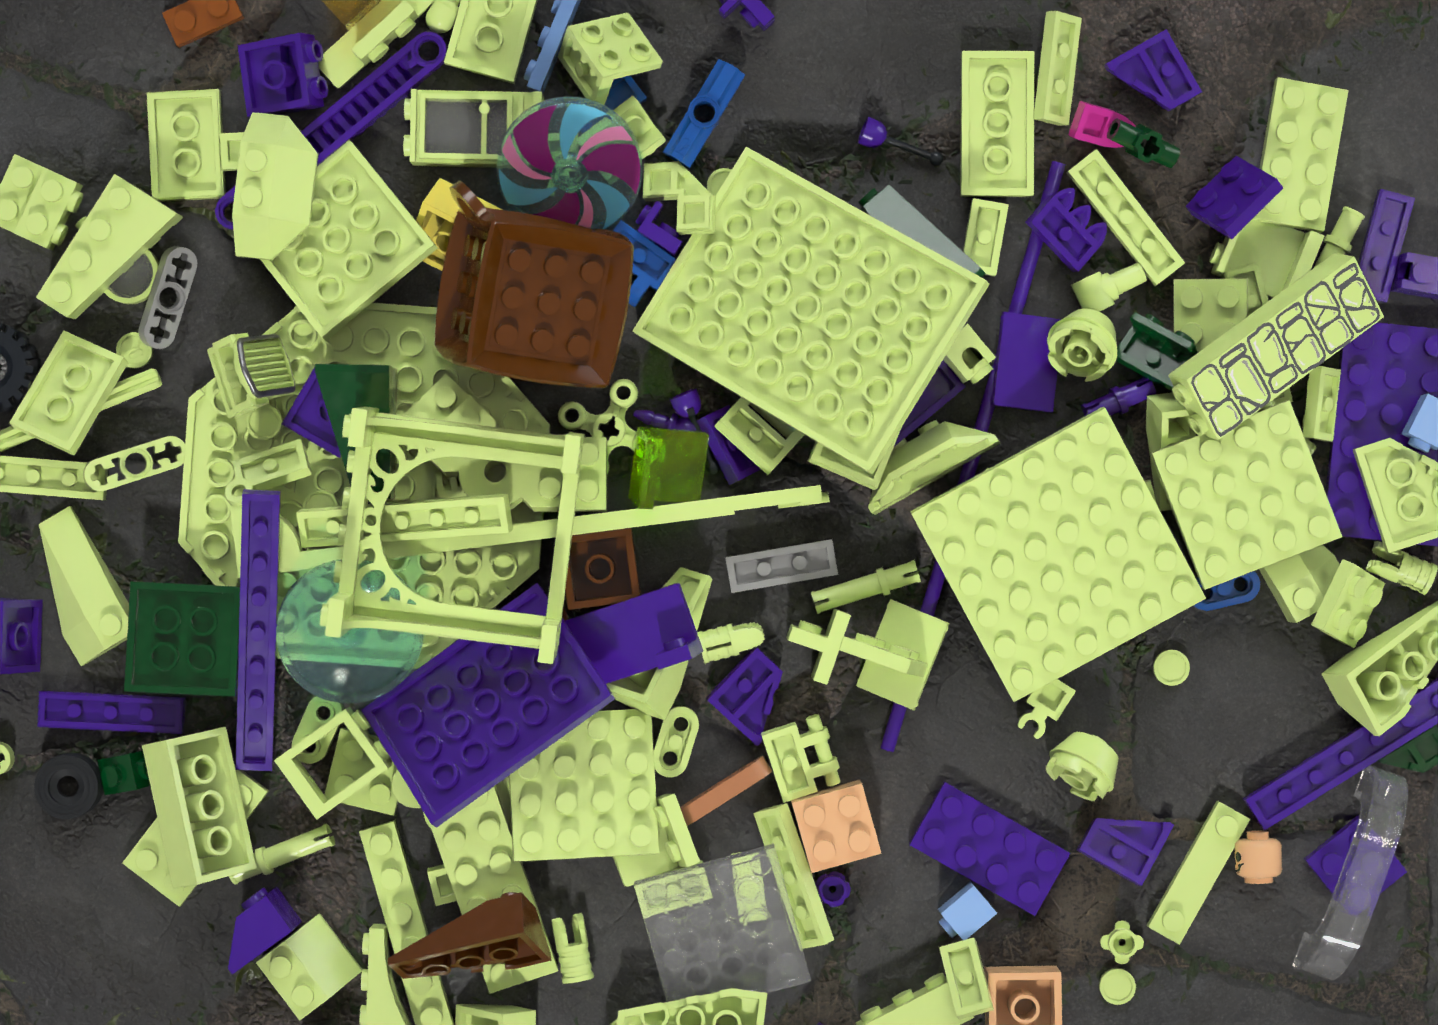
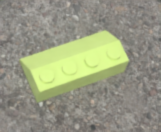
M226 727L142 745L172 887L198 885L256 869Z

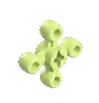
M619 379L612 384L609 392L610 406L602 414H590L581 404L573 401L563 404L558 412L559 422L564 428L568 430H586L592 437H604L600 426L602 424L608 425L610 420L615 417V428L619 430V434L617 437L611 436L607 440V474L609 473V454L614 448L627 446L640 458L650 459L658 454L661 447L660 439L654 432L648 430L634 431L626 424V411L638 398L636 385L628 379ZM621 387L630 389L631 394L626 400H621L617 396V391ZM571 409H575L579 413L578 420L573 423L568 422L566 419V413ZM650 438L653 441V448L650 451L641 450L640 442L642 439Z

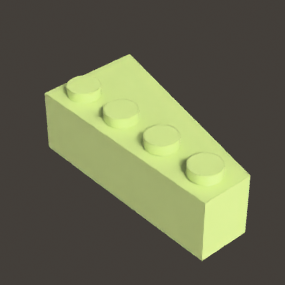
M114 174L36 298L64 316L77 319L122 273L131 268L134 262L149 248L151 249L161 239L160 237L172 226H175L183 216Z

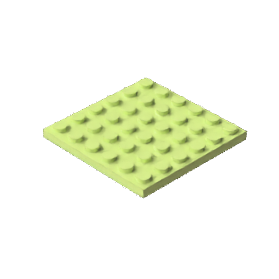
M1105 407L1099 408L910 511L1013 702L1206 599Z

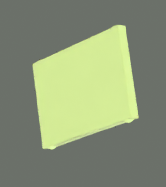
M890 599L875 638L886 641L885 649L889 650L890 645H895L920 653L918 660L928 663L924 677L905 674L866 660L857 679L856 686L915 710L950 623Z

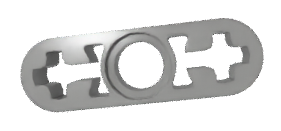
M173 246L165 250L161 256L138 330L141 341L149 347L156 349L166 348L175 338L197 269V258L188 248ZM181 256V259L186 262L185 268H178L176 272V266L172 264V259L180 258ZM166 275L170 277L175 275L176 279L182 280L181 284L166 281ZM171 287L176 292V302L171 307L165 308L161 305L159 296L163 289ZM155 310L171 314L170 319L163 317L161 319L160 316L154 315ZM160 322V329L164 330L163 337H156L154 341V335L150 334V328L158 327Z

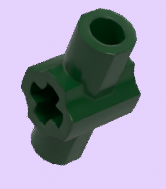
M1116 118L1108 129V139L1124 146L1125 152L1146 163L1153 160L1168 168H1172L1180 156V148L1162 140L1160 133L1142 124H1138L1135 127ZM1143 139L1147 140L1144 148L1140 146Z

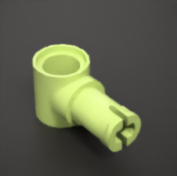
M1135 263L1111 275L1097 272L1072 284L1071 287L1082 309L1087 308L1100 312L1115 305L1114 301L1119 299L1120 294L1146 282L1147 279L1141 265Z

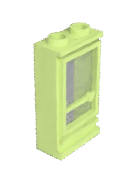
M411 89V98H405L404 118L405 120H410V135H404V156H410V163L413 166L514 168L502 152L507 138L511 135L513 145L521 160L529 168H536L521 154L516 144L513 130L523 119L542 109V104H544L543 93L539 91L502 92Z

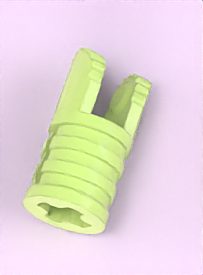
M1375 541L1372 548L1373 553L1395 563V565L1392 566L1379 560H1370L1366 570L1392 582H1398L1400 585L1407 586L1414 591L1417 590L1421 594H1427L1436 577L1438 565L1428 563V561L1421 560L1414 555L1411 556L1402 550L1386 553L1383 542Z
M755 622L732 626L731 623L727 624V626H719L715 629L697 632L704 650L702 656L705 664L710 663V661H718L722 658L740 655L739 652L752 649L758 645L761 646L760 644L765 640L763 628Z
M582 913L572 915L574 943H568L566 928L562 918L552 919V928L556 951L559 954L558 960L561 966L560 971L563 984L594 978Z

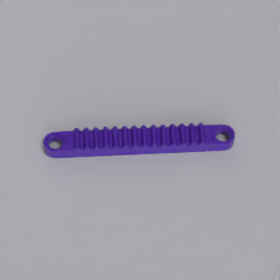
M423 32L417 35L301 131L318 153L317 166L349 139L353 142L354 138L361 135L366 128L372 126L378 118L383 117L389 109L394 108L400 100L406 98L411 89H417L424 80L444 64L447 46L442 37L433 32ZM427 41L435 42L439 46V54L432 61L423 60L419 55L420 46ZM235 186L220 198L215 208L218 222L229 230H233V222L226 219L225 209L228 204L234 202Z

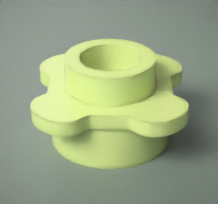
M1121 920L1115 923V929L1109 935L1101 937L1100 944L1103 949L1111 951L1117 963L1126 964L1129 961V957L1133 956L1137 950L1143 948L1144 940L1140 935H1135L1130 930L1128 922ZM1120 939L1125 940V944L1123 946L1119 945Z

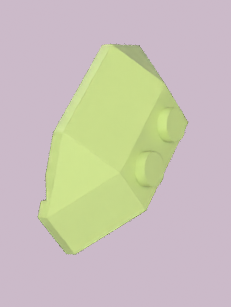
M252 112L241 139L232 211L235 256L274 260L283 249L310 226L318 153L289 116Z
M934 420L918 429L920 436L909 442L904 438L893 448L877 489L872 490L868 504L870 512L874 515L880 513L999 445L1000 441L995 434L946 421L939 424L937 420Z

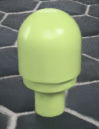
M435 0L426 14V24L429 29L435 33L448 32L455 24L459 9L457 6L461 0Z

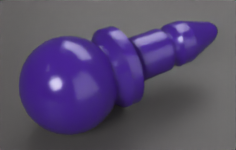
M650 410L634 411V416L641 422L661 430H666L665 437L670 438L673 436L680 444L691 445L698 440L696 428L689 418H679L677 414L673 413L671 419H669L668 416L659 413L654 414Z

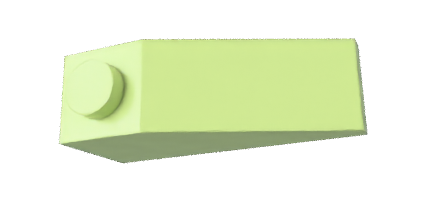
M1173 392L1147 396L1146 432L1155 498L1160 511L1172 510L1151 453L1196 436V433L1189 425L1188 418L1190 416L1185 406L1178 402Z

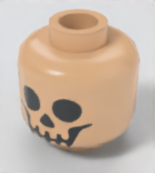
M1247 831V838L1239 839L1235 843L1236 874L1244 877L1245 883H1273V877L1279 876L1282 872L1280 841L1269 838V831Z

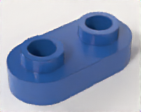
M1252 571L1239 576L1245 580V587L1241 591H1237L1234 588V581L1237 578L1210 588V596L1193 605V607L1199 610L1210 611L1248 602L1258 594L1260 579L1257 573ZM1196 576L1195 578L1198 584L1200 585V587H1202L1199 577Z

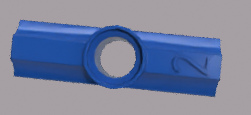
M718 59L697 96L690 103L688 111L663 153L690 169L710 134L718 125L722 114L746 75L728 62ZM706 105L713 109L715 115L711 121L702 123L695 119L694 112L699 106Z

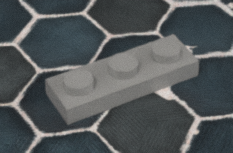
M832 539L725 557L731 593L838 575Z

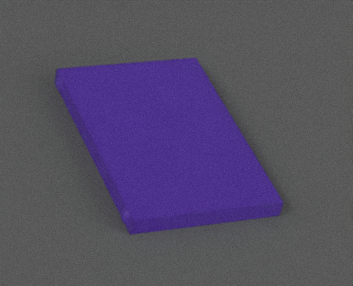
M1002 312L991 405L1053 413L1058 371L1051 365L1048 359L1050 351L1048 349L1047 337L1051 327L1061 319Z

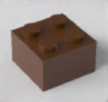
M632 528L572 536L566 581L568 610L616 604L641 595Z

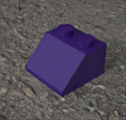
M263 887L241 904L244 911L236 917L228 970L231 974L237 972L288 935L302 922L278 887H275L270 892H267L265 887Z

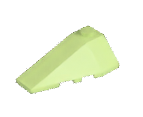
M69 506L40 523L39 528L62 635L80 666H84L127 640L129 603L72 506Z
M1438 601L1349 652L1321 673L1337 704L1374 736L1382 735L1405 717L1411 708L1409 705L1410 701L1418 689H1424L1429 681L1427 676L1438 661Z
M730 988L720 990L719 992L618 1011L617 1025H764L767 993Z

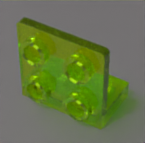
M638 427L628 496L639 509H653L654 500L669 502L699 501L701 498L709 435L703 431Z

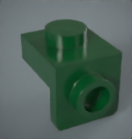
M143 750L97 760L105 795L138 790L150 786Z

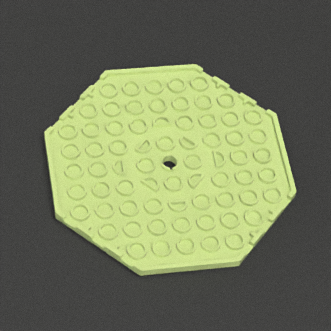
M371 303L325 341L300 309L295 306L284 318L262 334H277L280 337L293 373L295 391L285 396L269 399L268 405L278 409L283 420L313 371L315 364L390 365L397 369L396 415H404L436 382L447 374L496 420L499 428L550 434V424L509 377L455 365L441 356L435 346L437 307ZM214 377L188 399L178 543L198 563L214 585L240 587L229 507L231 504L225 497L226 486L236 479L232 461L301 438L306 448L312 475L268 489L281 491L280 515L286 518L298 533L296 512L302 509L304 498L310 492L317 489L328 490L337 497L339 506H342L345 487H350L342 457L339 458L289 428L282 425V429L276 437L270 440H259L250 435L246 428L245 421L248 413L228 419L216 377ZM400 445L406 454L407 460L415 459L418 449L407 451L408 445ZM397 457L395 464V472H397V470L399 469V461ZM430 460L416 466L395 485V499H387L386 503L437 497L435 471L440 470ZM502 466L492 467L487 473V479L491 482L501 481L506 475V469ZM444 475V485L450 484V477ZM245 488L237 489L234 496H241ZM522 501L511 510L512 524L543 521L544 512H533ZM542 539L387 559L396 576L418 595L446 604L494 609L540 569ZM333 545V546L306 547V548H304V549H305V551H310V550H318V549L341 547V546ZM374 561L362 562L360 568ZM335 566L278 573L276 656L278 659L418 669L458 640L455 638L374 628H352L341 638L325 636L326 626H320L322 604H327V600L338 593L339 583L333 582ZM381 570L368 572L362 579V589L370 593L379 590L385 583L386 576ZM391 587L388 594L382 597L381 600L389 601L390 596L400 600V592L397 588ZM411 599L408 600V603L416 604Z

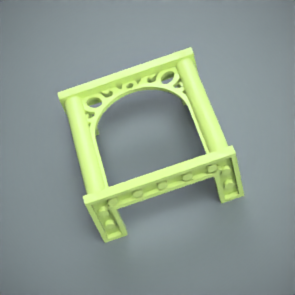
M373 407L352 408L351 414H345L342 436L348 438V446L356 448L355 451L349 450L347 472L352 473L351 488L345 487L342 500V509H347L348 515L347 523L340 524L338 534V546H344L342 561H336L333 582L339 583L338 593L327 600V604L323 603L321 608L320 626H326L325 636L341 638L352 628H374L536 648L539 649L538 662L553 664L559 646L585 434L569 432L563 436L379 413V408ZM400 445H408L407 451L418 449L415 459L407 460L406 454ZM426 448H432L435 451L427 453ZM388 449L396 455L399 461L397 472L393 474L387 473L379 467L376 459L379 450ZM450 456L561 469V473L564 474L546 616L446 604L427 599L409 589L391 569L383 551L380 532L385 503L399 480L410 470L424 462ZM372 471L376 476L384 480V487L380 492H375L371 487L376 486L375 478L371 475ZM368 500L373 504L374 507L367 508ZM368 515L376 517L375 525H369L366 522ZM364 531L371 533V535L364 539ZM365 549H372L375 552V561L360 568V564L366 560L368 555L363 552ZM372 570H381L386 576L384 585L375 592L364 591L361 587L363 577ZM391 587L397 588L400 592V600L394 599L391 596L389 601L381 600L382 597L388 594ZM411 599L416 604H410L408 600Z

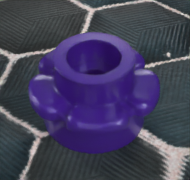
M832 871L828 875L822 874L816 881L817 891L822 904L838 907L850 895V884L845 881V876L840 872ZM830 886H835L836 891L830 892Z

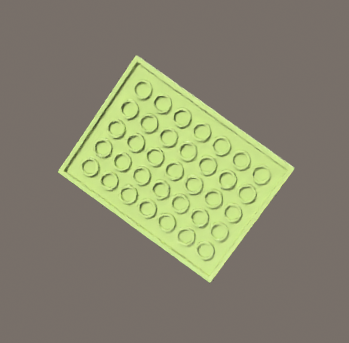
M745 147L715 196V233L691 235L632 332L870 474H873L985 293L989 283L987 280L750 148Z

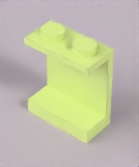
M1251 220L1233 239L1225 236L1223 244L1217 242L1209 260L1210 263L1214 264L1211 273L1224 278V270L1259 262L1267 296L1273 298L1311 270L1324 235L1312 230L1304 233L1291 227Z

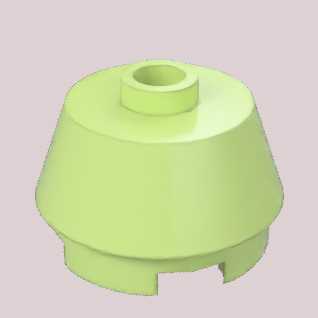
M1078 309L1056 322L1048 333L1047 344L1050 351L1048 359L1051 365L1065 377L1070 373L1078 377H1086V382L1093 381L1102 377L1116 362L1117 341L1115 327L1106 315L1097 310Z
M1073 732L1050 751V760L1046 765V771L1054 781L1060 776L1066 783L1072 786L1069 792L1083 799L1095 801L1097 796L1103 799L1107 792L1113 790L1119 758L1116 752L1100 737L1084 732Z

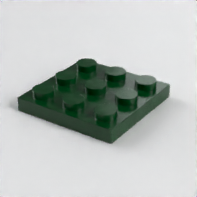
M131 581L124 692L236 697L240 587Z

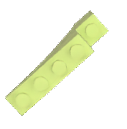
M373 923L369 928V933L363 934L362 953L363 955H368V969H362L361 991H367V1004L360 1007L359 1024L412 1025L400 1000L392 968L388 966L390 955L386 924Z

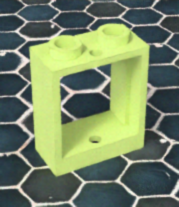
M351 707L343 710L274 760L316 820L392 766L388 760L390 756L381 741L378 739L375 742L367 731L371 726L365 716L359 710L353 712ZM344 722L375 767L328 800L299 761L297 755Z

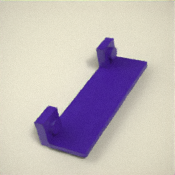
M679 583L565 620L606 684L656 667L659 670L693 659L704 651Z

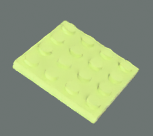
M349 139L317 166L310 226L283 249L274 260H260L318 334L327 341L438 249V247Z
M1290 400L1254 413L1219 440L1209 438L1205 434L1202 436L1196 435L1151 453L1204 590L1342 537Z
M637 709L598 711L509 775L513 862L659 854L658 820L653 808L657 807L652 716Z

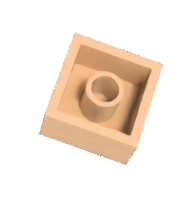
M860 780L791 800L811 873L882 854Z
M1057 966L984 967L994 1007L993 1011L985 1012V1025H1062L1061 971Z

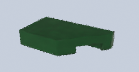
M1434 725L1379 759L1378 762L1421 773L1428 771L1438 764V727Z

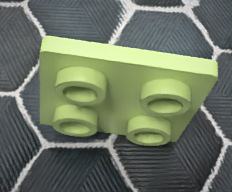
M629 13L567 26L558 54L559 60L593 108L605 105L613 79L659 69L663 62Z
M675 793L656 797L657 807L653 808L658 820L659 854L613 856L624 886L629 887L674 868L689 867L700 862Z

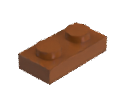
M189 0L162 13L176 46L179 48L244 19L236 0Z

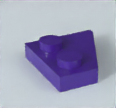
M1167 29L1104 65L1108 72L1168 112L1202 92Z
M753 647L706 699L758 746L762 741L761 733L763 732L767 716L770 715L774 702L773 696L775 690L778 689L783 671L761 650Z
M1094 818L1077 851L1132 883L1142 886L1174 824L1170 822Z

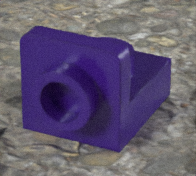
M760 0L719 1L722 4L719 8V14L723 19L740 5L743 8L739 12L740 15L752 28L759 25L765 31L775 22V16Z
M656 201L653 207L647 204L636 220V223L640 225L638 233L672 257H675L682 247V241L677 239L679 233L661 222L659 227L654 224L663 210L661 202Z

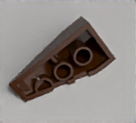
M508 892L502 894L500 898L482 903L389 957L388 966L403 979L447 975L450 973L451 968L455 967L471 969V973L484 972L483 965L505 963V970L552 960L536 907L522 892Z

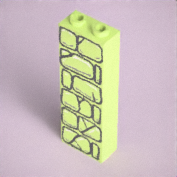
M1333 253L1168 375L1174 386L1172 392L1178 402L1185 406L1190 416L1188 418L1189 425L1196 434L1200 436L1205 434L1207 437L1215 440L1221 439L1384 318L1355 257Z

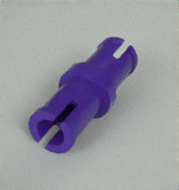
M1143 376L1121 388L1117 386L1110 388L1108 394L1087 404H1082L1081 409L1084 417L1101 407H1105L1110 416L1116 413L1122 415L1129 411V407L1146 400L1148 395H1156V390L1152 381Z

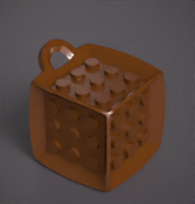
M462 181L453 184L450 187V192L460 209H458L450 235L438 296L435 346L441 356L455 365L531 382L589 388H605L608 386L617 360L628 311L634 246L630 240L615 231L591 229L528 213L485 208L476 195Z

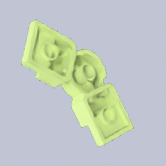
M447 374L436 382L403 415L498 427L496 420ZM584 437L575 512H607L606 437ZM426 448L427 453L435 451V449ZM457 456L430 460L446 477H457L459 475L460 484L467 496L508 493L510 510L524 501L533 512H559L564 474L561 473V469ZM502 466L506 469V475L501 481L491 482L487 479V473L492 467Z

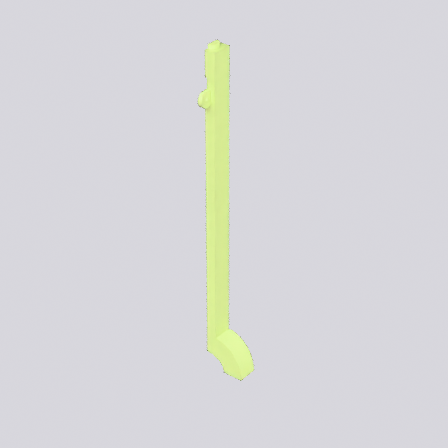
M821 485L574 516L572 535L734 515L736 510L778 505V509L827 503L830 502L828 491L821 492ZM229 505L238 577L240 578L242 505ZM280 515L278 573L335 566L336 561H342L344 546L305 551L304 548H301L298 531L286 518ZM558 519L513 524V530L509 533L382 542V547L386 559L555 538ZM370 548L365 549L363 553L368 555L364 562L375 561V552Z

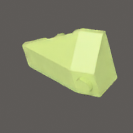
M1320 545L1259 570L1287 621L1298 623L1318 611L1340 564L1333 553L1324 545Z
M680 567L663 587L675 583L681 585L697 631L712 578L708 575ZM689 660L659 670L656 667L607 683L606 685L616 698L615 700L632 709H637L647 715L665 720L680 691Z

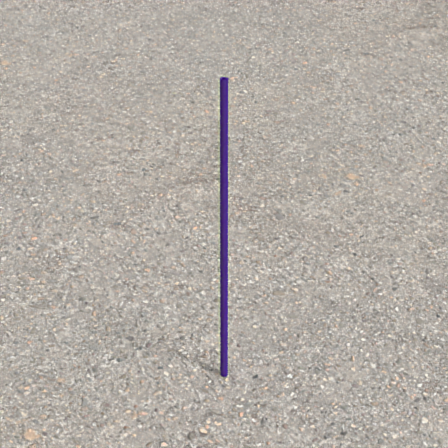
M1052 161L1040 204L1047 196H1053L1058 192L1065 164ZM1033 230L1030 234L1008 312L1023 313L1043 245V241ZM996 358L992 364L993 370L990 371L974 429L987 433L995 406L991 405ZM981 455L963 465L957 486L975 476ZM936 559L920 610L933 617L945 579V575ZM893 702L881 749L894 752L907 707Z

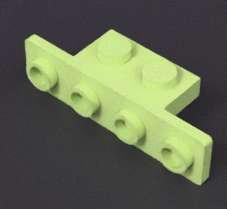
M381 0L323 54L322 61L318 62L319 69L338 89H341L370 61L375 63L382 58L389 50L388 45L396 37L402 38L407 35L416 25L414 21L435 0Z

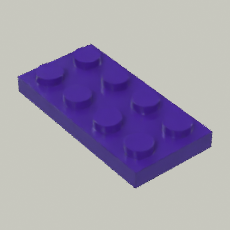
M945 781L909 842V845L1034 916L1037 914L1071 854Z

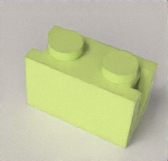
M969 324L962 328L943 360L962 383L970 380L974 384L993 370L989 363L996 357Z

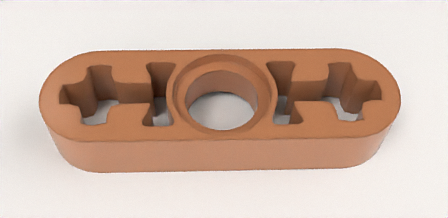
M763 755L682 805L680 809L686 825L688 826L769 775L772 769Z

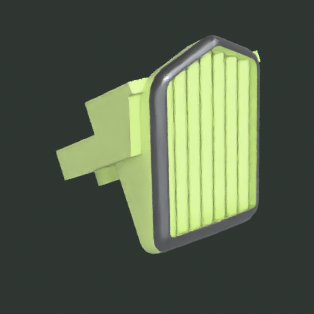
M248 333L231 334L212 343L213 347L207 349L228 419L241 416L269 403V399L285 396L295 391L290 361L283 343L277 334L251 337L248 336Z

